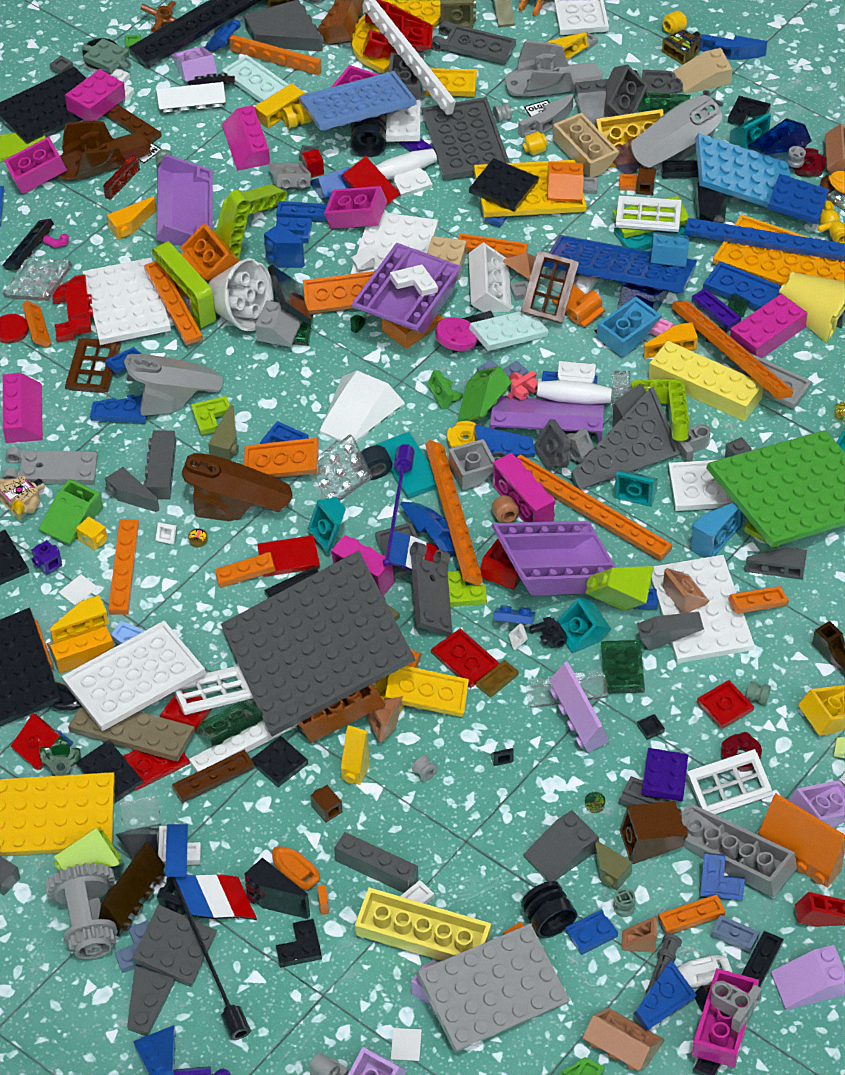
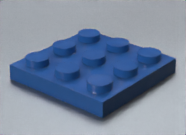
M779 174L767 209L818 224L829 189L791 178L788 175Z

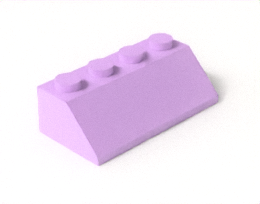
M568 661L563 663L550 679L552 685L550 692L554 699L559 698L561 704L558 707L563 716L568 715L570 720L567 721V724L572 732L576 730L578 736L575 739L580 748L585 747L587 753L609 743V740Z

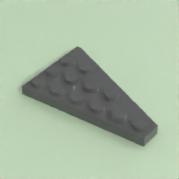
M651 387L571 472L576 488L581 490L616 478V473L620 470L633 472L681 454L676 441L672 439L671 428L654 387Z

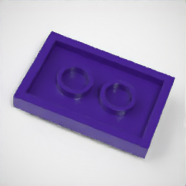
M648 748L642 795L683 802L689 754Z

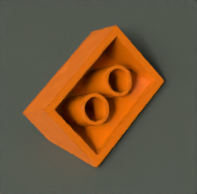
M203 223L180 247L199 268L205 280L213 279L240 261L220 235L206 223Z

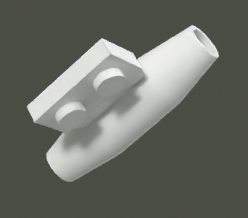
M434 149L418 150L387 159L376 165V167L388 180L394 179V186L399 191L400 198L432 188L429 176L422 169L435 163L437 157Z
M559 361L557 380L538 382L537 396L564 403L605 404L611 403L612 388L593 384L596 364Z

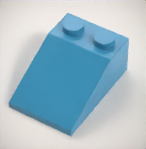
M653 231L650 263L686 267L689 237L687 235Z
M634 297L597 323V339L618 355L624 357L638 346L661 319L662 315L639 298Z
M734 502L704 514L693 523L691 528L693 533L690 540L692 542V552L703 558L715 556L739 530L743 522V513Z

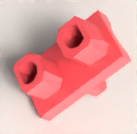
M531 371L524 376L517 372L511 373L509 375V379L512 382L509 385L511 386V392L508 393L507 397L510 399L517 397L523 401L528 397L529 391L535 394L538 390V381L535 380L537 373Z

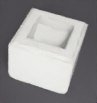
M369 246L352 257L358 271L375 266V258Z

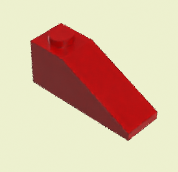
M808 892L795 903L798 923L815 927L845 925V900Z

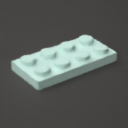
M248 55L243 56L222 70V73H228V76H235L234 84L259 102L264 101L289 85Z
M521 311L473 322L469 326L470 331L487 351L547 337L549 332L537 317L524 314Z

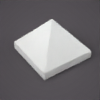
M158 522L155 541L174 545L177 526Z
M520 623L508 634L513 650H517L528 640L523 623Z

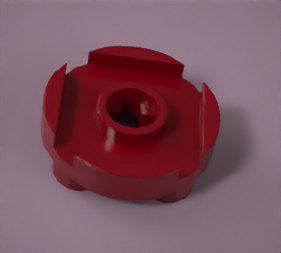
M804 148L806 151L804 164L799 168L792 167L795 170V174L797 176H821L826 167L825 155L819 154L817 149Z
M742 732L732 735L722 742L721 759L724 760L739 755L737 754L739 750L748 752L754 749L759 759H761L762 748L760 743L751 737L749 733ZM752 763L737 767V769H740V772H748L753 770L754 766Z

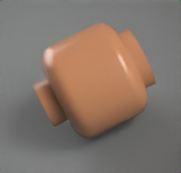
M500 496L494 500L491 509L500 523H511L517 518L519 508L510 496Z

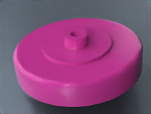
M449 317L440 320L436 326L435 337L437 341L448 349L467 351L474 348L478 341L470 331V322L467 320Z

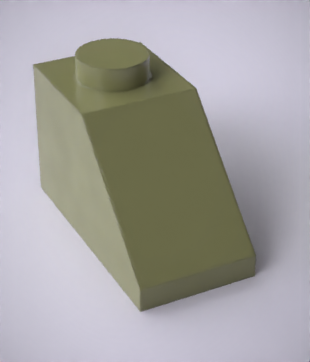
M599 841L596 842L595 859L600 881L605 886L618 890L632 874V862Z

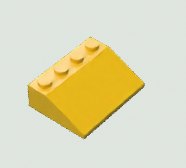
M663 109L596 119L594 126L619 151V155L608 168L638 163L632 154L631 142L664 115Z

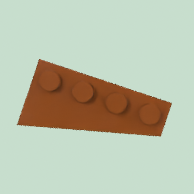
M335 0L333 6L318 27V31L322 34L326 44L353 39L352 33L356 30L355 24L359 22L358 16L362 13L364 0Z
M371 684L297 723V726L312 743L385 706V703L377 689Z

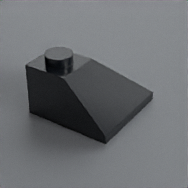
M698 182L695 203L697 219L724 223L727 196L718 191L700 186Z

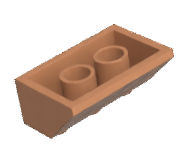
M840 123L825 133L827 170L831 174L836 171L845 172V126Z
M609 1007L592 1016L583 1036V1039L589 1041L588 1044L596 1049L601 1048L607 1052L609 1057L622 1060L628 1068L635 1071H640L648 1066L665 1040L649 1030L645 1031L642 1026Z

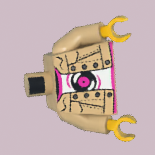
M25 476L15 479L0 478V502L20 520L26 514H33L41 502L39 491L45 488L44 483L41 479L31 483Z

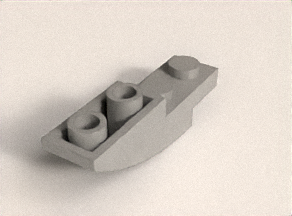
M570 94L544 105L543 112L519 121L518 135L524 138L535 131L544 134L551 131L553 124L565 120L573 110L574 96Z

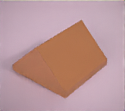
M669 568L664 570L663 589L682 613L691 612L708 604V598L689 574Z

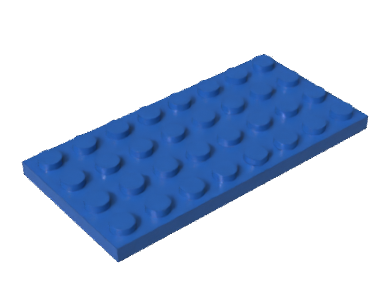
M560 235L549 251L550 254L579 262L576 273L583 274L586 277L596 276L603 280H617L623 284L633 283L639 287L648 286L653 287L655 290L664 289L675 294L684 292L697 264V260L687 259L686 267L650 263V251ZM545 260L544 267L553 270L555 262ZM558 263L556 270L566 271L568 266Z

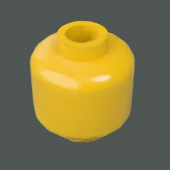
M673 11L664 16L663 28L670 34L684 30L687 26V18L682 12Z
M539 131L526 135L524 137L525 143H522L525 152H530L532 156L545 152L547 150L546 146L549 145L544 133Z

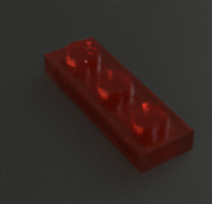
M132 155L104 183L103 189L106 199L111 200L140 170L139 158Z

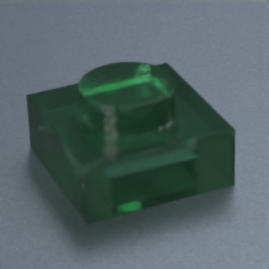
M733 293L727 306L740 317H744L750 301Z

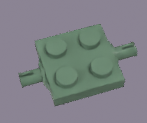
M103 38L95 46H90L86 43L82 45V50L87 51L83 56V61L109 73L119 66L126 69L131 67V63L125 61L129 56V50Z

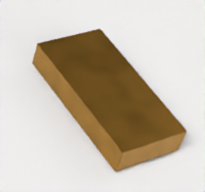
M504 660L477 681L476 687L491 698L519 675V671Z

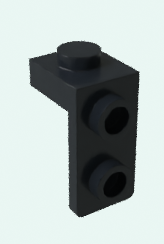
M167 877L166 884L159 889L157 894L159 905L184 915L185 910L179 896L173 895L175 887L171 877Z

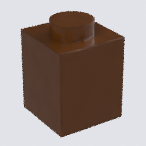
M639 167L636 194L653 196L656 169Z
M328 785L316 789L310 795L311 807L325 823L343 813L342 801Z

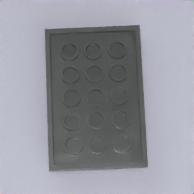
M487 97L455 102L453 114L449 115L439 105L421 108L444 180L474 175V165L489 164L493 158L504 163H510Z

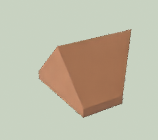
M523 253L506 258L503 263L530 279L536 257L529 253Z
M403 696L383 700L385 706L368 714L367 720L379 742H383L396 730Z
M657 916L623 930L622 949L624 951L655 953Z

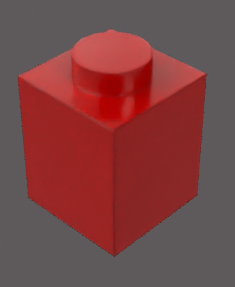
M314 149L303 152L302 164L311 173V178L324 175V162L319 150Z

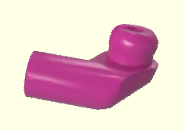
M61 234L60 239H55L46 235L43 238V243L53 248L67 246L69 236Z

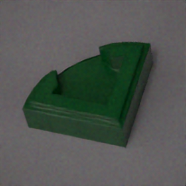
M360 315L351 317V331L358 333L366 324V319Z

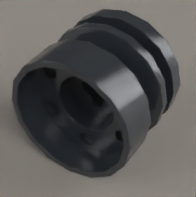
M381 115L375 118H366L360 122H351V148L356 154L362 157H375L384 152L386 148V121Z
M547 881L535 886L521 901L522 909L526 912L527 917L532 920L534 929L542 938L554 937L564 932L565 927L573 924L577 918L576 909L571 901L567 899L566 893L557 881Z

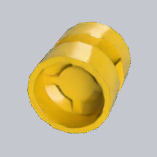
M301 103L295 104L294 108L288 106L281 110L287 129L297 127L298 123L303 125L311 122V117Z

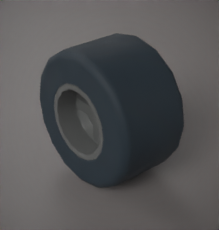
M381 445L367 447L356 457V465L362 477L367 480H375L385 476L391 470L393 464L386 448Z

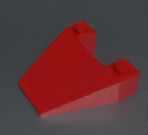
M376 0L416 52L432 48V24L387 1ZM365 12V22L376 25ZM369 29L363 45V55L381 59L390 57L391 52L397 53L381 32Z

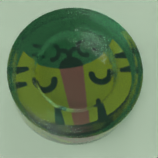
M599 792L587 794L585 797V808L592 813L601 812L605 808L606 800L604 795Z

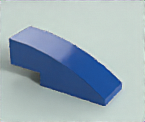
M167 824L165 877H187L188 824Z

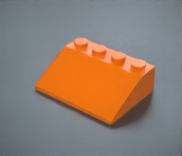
M775 793L758 835L795 852L796 870L799 873L806 874L817 884H822L828 888L842 871L845 855V834Z

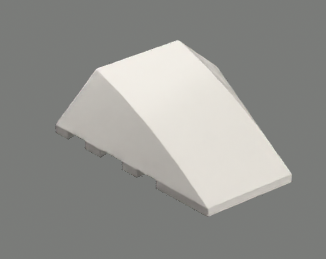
M354 371L342 376L320 428V433L352 447L366 436L371 428L379 426L381 421L386 417L392 416L397 408L401 409L405 402L388 383L362 372Z

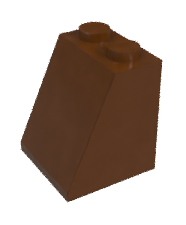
M675 801L627 806L620 827L625 849L632 864L681 848L685 838L688 837L687 827L682 822L681 810L677 808Z

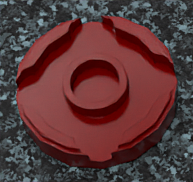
M6 314L0 317V342L9 343L14 341L16 343L26 337L29 330L27 320L23 316Z

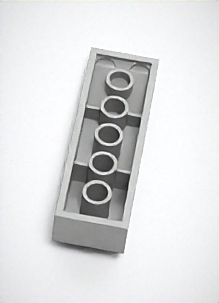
M692 803L682 812V822L688 831V837L685 838L683 846L703 860L704 852L726 855L724 873L733 877L745 878V884L763 893L775 897L797 869L795 852Z

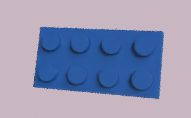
M723 262L717 264L703 283V288L755 310L760 309L780 295L779 290L781 288L778 284Z

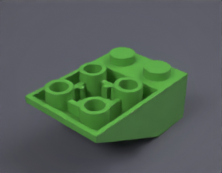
M500 365L476 371L468 380L458 422L484 418L488 414L487 411L490 407L497 404V399L508 391L507 388L512 382Z
M69 479L58 491L39 527V531L70 546L77 538L76 527L87 517L93 519L103 508L101 493Z

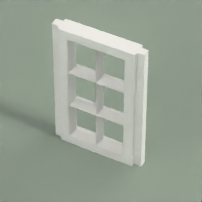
M619 196L616 228L679 232L682 200ZM624 205L638 206V210H625ZM642 207L657 208L656 212L642 211ZM660 208L674 209V213L660 212ZM623 214L637 215V220L623 219ZM641 216L656 217L655 221L641 220ZM659 217L674 218L673 222L659 221Z
M240 666L206 673L174 691L184 715L253 698ZM233 677L238 679V681L223 684L221 681ZM213 682L218 683V686L203 689L201 686ZM196 686L198 688L197 691L185 694L182 693V690ZM241 686L243 689L228 694L226 692L227 689ZM218 691L223 693V695L212 698L206 697V694ZM202 696L203 700L191 703L186 701V699Z
M755 749L686 772L699 807L715 815L773 796L771 786ZM752 763L756 773L741 778L737 767ZM733 769L737 779L721 784L717 774ZM713 775L717 786L701 790L698 780ZM758 777L762 787L746 792L743 781ZM739 783L742 794L726 798L723 788ZM719 790L723 800L707 805L703 794Z

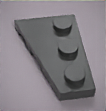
M135 966L127 1023L129 1031L144 1036L150 1034L175 984L174 978Z

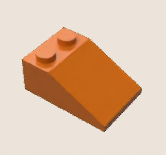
M437 314L424 334L381 319L382 331L408 349L436 329L438 322L445 318Z

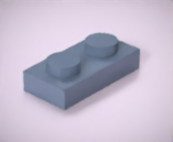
M722 915L719 916L711 931V936L751 953L760 934L759 931Z

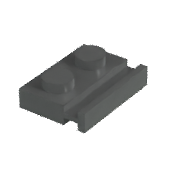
M631 776L623 790L622 796L619 798V804L630 806L665 802L666 799L642 795L643 780Z

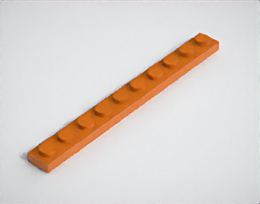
M688 300L673 302L672 309L679 316L683 317L688 323L692 322L694 328L700 334H703L709 342L717 346L730 360L738 364L752 379L760 383L764 389H767L773 397L777 399L792 397L794 390Z
M429 439L425 446L463 580L479 586L483 582L481 571L473 549L469 529L466 525L445 447L441 443Z
M521 454L517 457L521 460L523 466L531 471L535 480L543 485L544 490L554 498L660 561L672 550V544Z

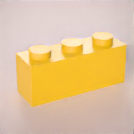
M291 83L258 103L254 108L259 123L269 129L283 120L282 108L288 106L294 108L295 104L300 103L299 96L305 95V92Z

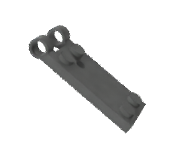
M442 21L438 28L440 34L448 36L447 39L440 36H434L432 39V49L434 51L445 49L504 65L516 46V39L453 24L449 21Z
M414 542L410 547L416 627L448 637L452 634L447 570L450 554L437 550L434 554L433 562L424 559L427 550L426 545Z

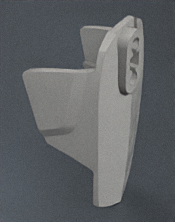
M526 40L521 49L517 70L507 74L505 83L508 93L514 96H542L574 91L575 82L600 80L603 78V75L594 63L569 65L561 45Z
M706 95L682 102L661 116L652 126L631 142V150L635 160L642 166L650 169L669 158H672L673 161L688 158L697 153L695 137L698 133L710 137L714 136V130L722 121V112L712 97ZM708 107H712L714 111H707ZM695 115L699 116L700 120H696Z
M130 354L124 360L127 368V381L144 383V393L140 409L142 416L173 413L180 410L196 391L218 393L222 387L223 376L207 366L148 354Z

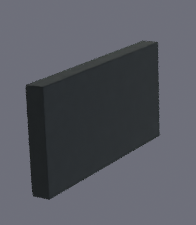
M271 264L268 267V272L281 307L305 324H308L311 321V317L298 282Z

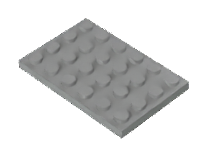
M531 924L433 964L416 973L455 1053L561 1007L570 1001Z

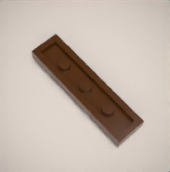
M118 104L103 115L131 134L138 132L144 136L150 145L162 137L161 131Z
M244 749L173 783L172 788L181 803H184L254 769V763Z

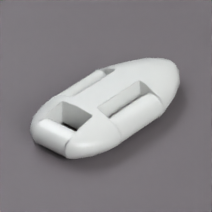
M711 955L691 960L678 967L691 988L711 985L716 968L719 969L718 964H721L723 970L733 972L728 958L721 955Z

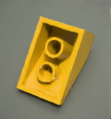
M845 685L810 689L798 706L819 736L834 734L845 729Z

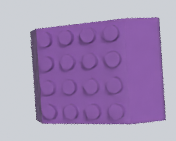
M396 242L352 302L351 307L424 334L451 295L461 266ZM423 265L437 284L438 292L421 296L414 285L397 289L389 278L390 272Z
M589 521L493 523L491 525L531 596L584 594L587 590V580L591 575L610 568H616Z

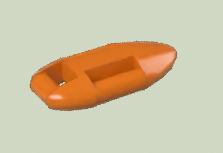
M283 846L273 848L272 859L276 869L301 889L309 890L320 881V873L317 868L300 852Z

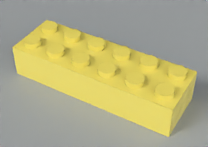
M670 341L665 343L649 363V379L682 380L685 384L687 396L744 422L763 398L764 388L756 380Z
M368 888L355 923L357 936L440 961L488 942L492 933L491 923L373 888Z

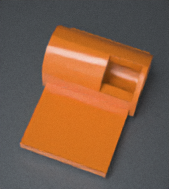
M573 284L565 313L577 325L585 328L602 315L605 309L602 307V299L597 292L590 290L585 294ZM552 299V302L557 305L558 301Z

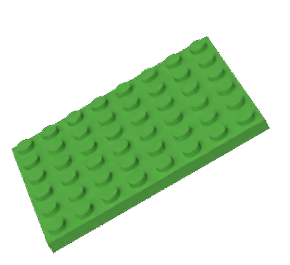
M826 430L709 462L706 467L771 548L845 525V452Z

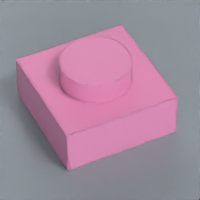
M661 318L649 333L658 336L674 326V324Z

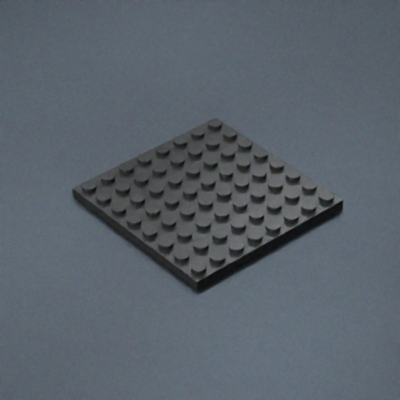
M360 551L343 558L221 623L222 629L272 737L416 661Z

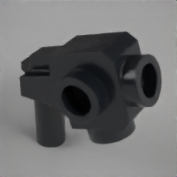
M546 617L543 618L544 622L529 626L531 633L542 632L543 635L540 638L545 646L550 645L551 648H560L565 645L568 639L566 632L554 618Z

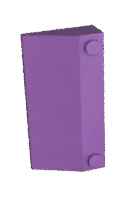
M165 154L157 168L156 240L161 242L169 241L172 245H183L203 223H206L213 229V170Z
M500 396L497 399V404L492 407L491 429L507 427L543 430L549 419H555L563 431L578 432L581 428H584L588 432L598 434V443L602 440L605 404L564 403L543 398H526L521 401L517 397L510 399L507 396Z

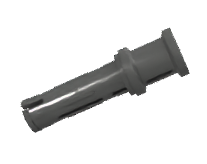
M664 935V943L657 952L658 961L646 989V994L670 960L675 962L676 951L682 944V940L676 935Z

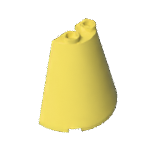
M792 272L787 284L781 286L779 293L807 312L806 326L827 343L836 331L837 320L845 310V281Z

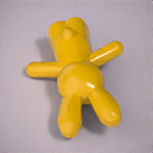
M826 201L820 215L821 225L817 229L819 232L829 229L833 242L845 243V223L840 221V215L834 210L833 203Z

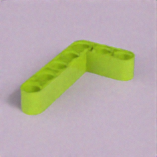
M273 184L242 192L250 202L248 215L276 207L279 201H285L287 197L286 191ZM228 197L222 204L216 232L219 235L221 234Z
M233 190L228 195L220 237L239 259L250 202L241 190Z
M169 241L152 248L155 260L190 298L192 317L198 328L202 329L216 322L213 292L208 283Z
M678 379L632 381L631 390L639 384L643 385L646 392L651 387H654L660 404H668L672 439L676 441L687 440L689 437V415L684 382Z

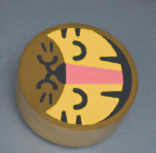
M200 528L191 530L188 534L190 545L193 547L204 546L208 541L207 532Z

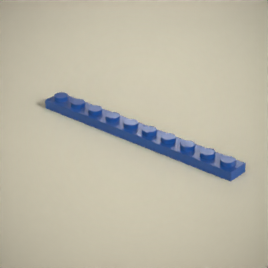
M688 218L685 228V235L845 261V243Z

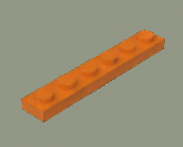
M232 35L229 38L230 50L232 52L318 76L322 72L321 59L236 35Z
M157 261L145 264L144 270L185 345L203 340L198 326L169 274Z
M119 519L108 608L109 614L129 615L139 520Z

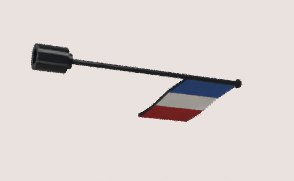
M187 874V877H171L225 1002L226 1008H224L221 1018L231 1040L242 1039L251 1032L242 1008L230 1005L193 917L207 919L244 918L256 921L257 917L239 877L223 874Z

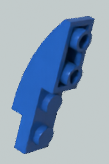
M701 34L700 51L705 52L721 48L729 60L753 59L766 56L768 41L736 35L733 40Z
M400 503L404 513L411 519L417 531L428 533V536L438 546V550L448 552L450 556H457L447 521L442 516L420 503Z

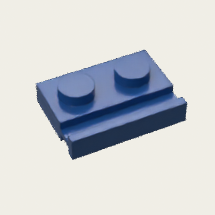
M500 605V608H496L493 620L533 624L536 612H532L530 608L521 607L519 610H514L511 606Z
M602 909L565 927L566 934L570 936V940L581 955L618 937V931L609 918L605 916Z

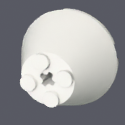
M255 259L239 261L211 279L208 284L213 292L215 312L244 331L255 330V324L266 300L273 301L274 298L270 274L262 263L255 261Z

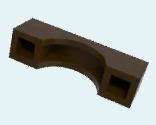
M828 621L814 630L812 645L845 676L844 636L831 621Z

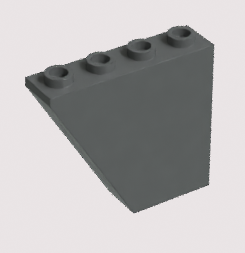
M299 0L244 15L245 28L254 41L283 49L323 51L322 44H324V38L322 34L318 33L316 24L312 23L311 16L307 15L305 6L301 5Z

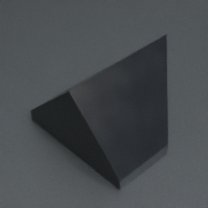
M138 828L115 834L133 859L145 842L149 843L158 854L159 828Z

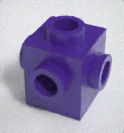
M48 540L31 549L32 563L46 575L63 566L59 549Z

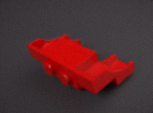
M76 275L66 283L51 286L53 304L66 302L69 320L64 323L55 324L56 341L75 340L74 335L92 333L90 317H93V307H89L92 304V296L87 291L86 275Z

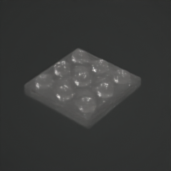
M26 258L2 294L4 298L49 301L73 265L70 260Z
M351 434L318 457V473L310 474L321 499L337 497L340 501L373 478L356 440Z

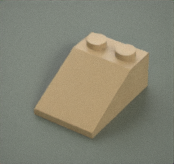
M721 48L705 51L673 70L675 78H679L683 83L682 91L684 94L730 85L732 80V67Z

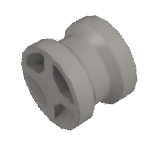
M503 103L502 106H493V114L497 122H501L503 119H511L512 114L508 103Z
M799 146L791 147L788 153L787 164L794 168L802 167L806 151Z
M421 756L412 766V771L415 774H419L424 782L432 779L438 770L434 763H430V759L427 756Z

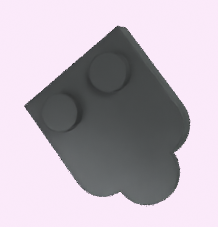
M644 69L642 71V79L648 84L643 97L669 98L674 93L680 92L683 89L682 81L679 78H675V74L672 71Z
M549 419L534 444L535 451L547 468H566L570 463V454L568 452L570 441L557 421Z

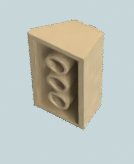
M582 112L553 124V141L571 160H575V163H583V172L587 177L593 178L603 174L619 155V151Z

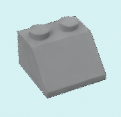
M266 300L255 324L257 341L291 347L302 321L283 309L280 303Z
M484 439L450 448L448 455L449 466L462 490L479 486L493 473V462L495 459Z

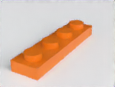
M462 233L458 237L459 240H466L467 252H471L483 242L506 258L527 253L528 243Z

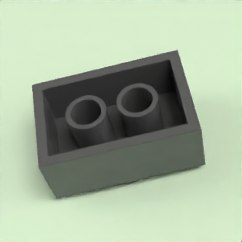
M391 52L388 72L394 71L416 100H421V81L414 75L413 71L406 65L398 53ZM419 54L420 57L424 60V54Z

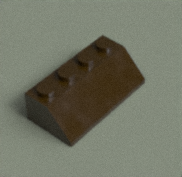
M144 843L101 903L98 919L113 921L117 926L116 936L120 937L123 931L127 932L133 923V917L141 913L145 900L149 901L151 899L155 886L161 885L165 878V864L149 843Z

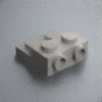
M269 163L268 169L273 174L272 182L276 187L280 189H288L289 187L304 189L305 187H310L311 173L302 163Z

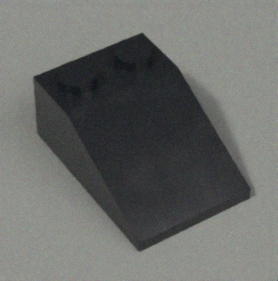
M263 857L244 873L247 898L251 903L258 904L263 909L305 919L310 917L308 893Z

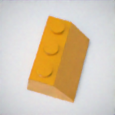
M100 624L47 643V647L59 674L76 669L113 649L114 644L107 626Z

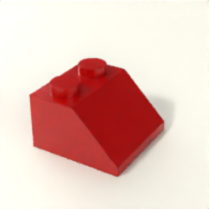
M497 539L482 559L480 567L481 576L488 581L514 590L521 579L502 544Z

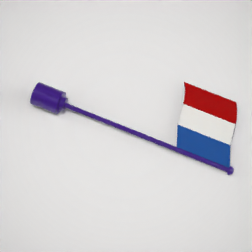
M402 444L397 447L394 459V468L400 472L386 557L383 560V564L385 566L391 564L412 571L410 547L414 542L426 545L427 550L424 559L433 562L438 546L429 544L411 535L394 531L403 474L411 471L415 454L412 446Z

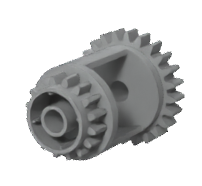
M93 862L90 865L84 863L82 866H79V864H76L75 867L68 866L67 870L60 869V873H53V877H48V881H46V893L53 902L58 901V903L68 905L72 927L65 931L63 938L64 943L69 946L71 954L74 953L80 959H93L109 953L114 943H116L117 926L113 921L98 918L101 908L100 898L107 894V891L111 890L112 886L115 885L112 868H109L108 865L103 866V863L96 865Z

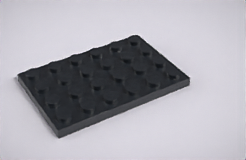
M72 67L0 102V121L12 133H16L26 144L44 135L46 138L63 130L66 123L82 121L84 119L67 110L65 94L87 78L76 67Z
M30 607L0 619V726H3L62 701Z

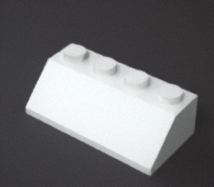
M223 82L157 89L159 110H163V113L173 112L175 108H179V111L189 110V107L196 106V109H205L206 105H212L213 108L223 107L222 104L226 103Z
M484 242L469 253L471 304L482 312L490 310L492 312L511 311L509 266L503 263L506 257Z

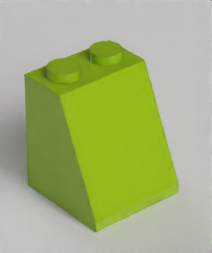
M619 567L596 573L587 580L586 594L623 611L646 604L654 567Z
M102 827L94 829L54 856L56 859L54 864L58 870H67L68 866L75 867L76 864H79V866H82L84 863L90 865L93 862L96 865L103 863V866L108 865V867L124 863Z

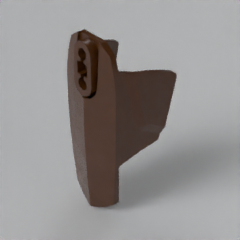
M93 120L66 123L62 142L63 153L60 157L67 171L57 176L59 179L69 181L109 171L149 154L150 143L138 132L112 138L103 121Z
M193 453L187 456L182 470L185 482L194 487L195 515L200 518L222 521L240 520L244 513L253 505L280 512L287 507L293 497L288 483L256 469L214 455Z

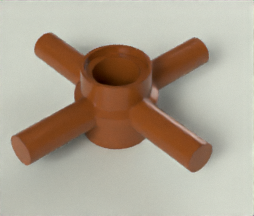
M171 0L167 6H160L158 10L145 4L141 5L140 10L155 16V24L151 28L153 33L159 30L160 27H164L176 20V18L172 17V9L176 5L175 1Z

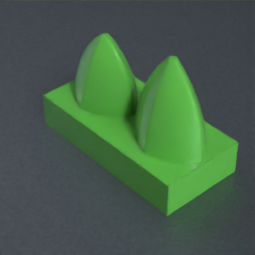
M433 370L427 385L440 407L448 409L450 403L461 399L463 394L450 389L453 382L444 378L440 370Z

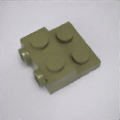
M440 0L441 23L442 21H449L453 24L473 28V21H476V11H473V9H476V0Z

